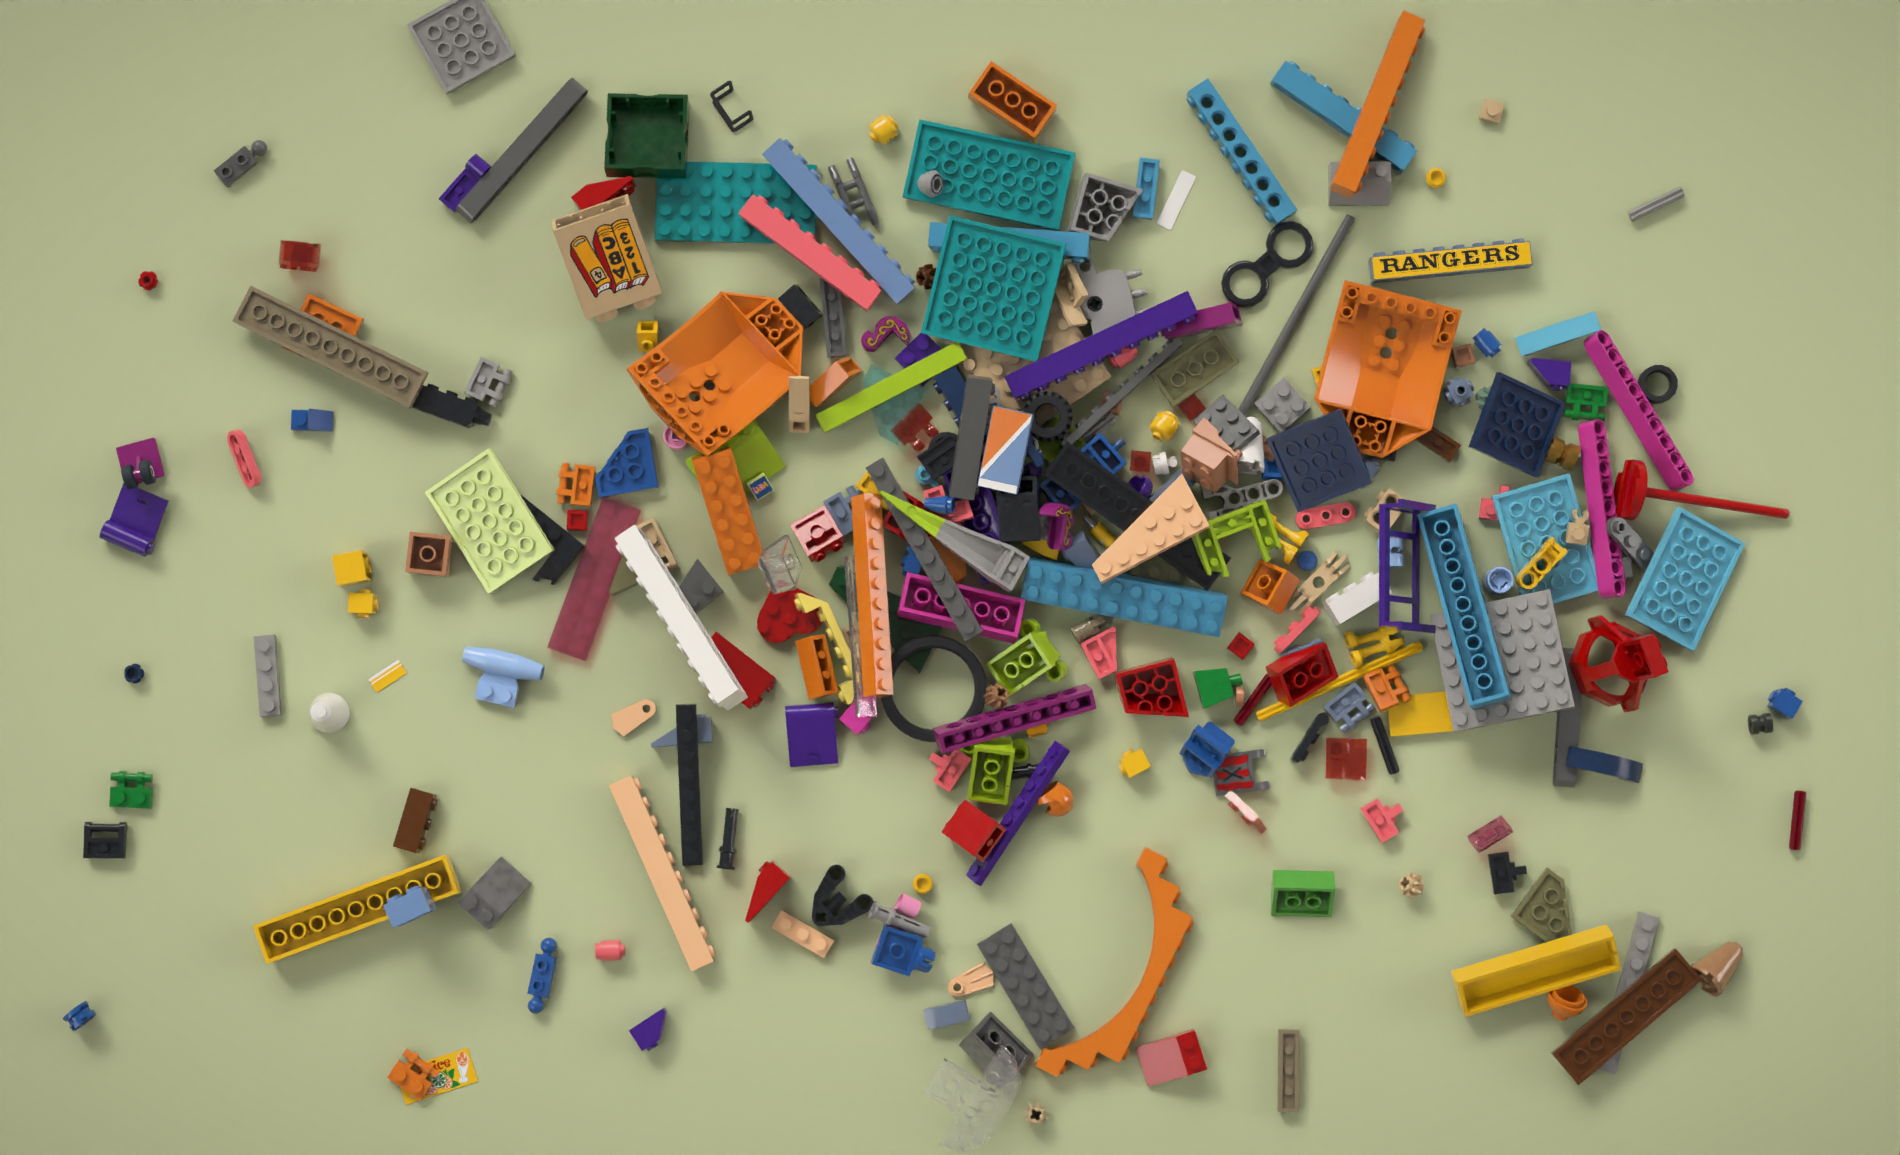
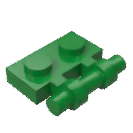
M1570 383L1566 388L1565 403L1573 404V409H1565L1564 417L1576 421L1578 419L1589 421L1600 419L1604 421L1605 414L1598 413V407L1605 408L1607 406L1608 387ZM1580 405L1591 406L1590 412L1580 411Z
M126 771L111 773V781H118L119 786L110 787L109 807L152 809L153 788H145V782H152V774H145V772H137V774L127 773ZM127 781L137 782V788L127 787Z

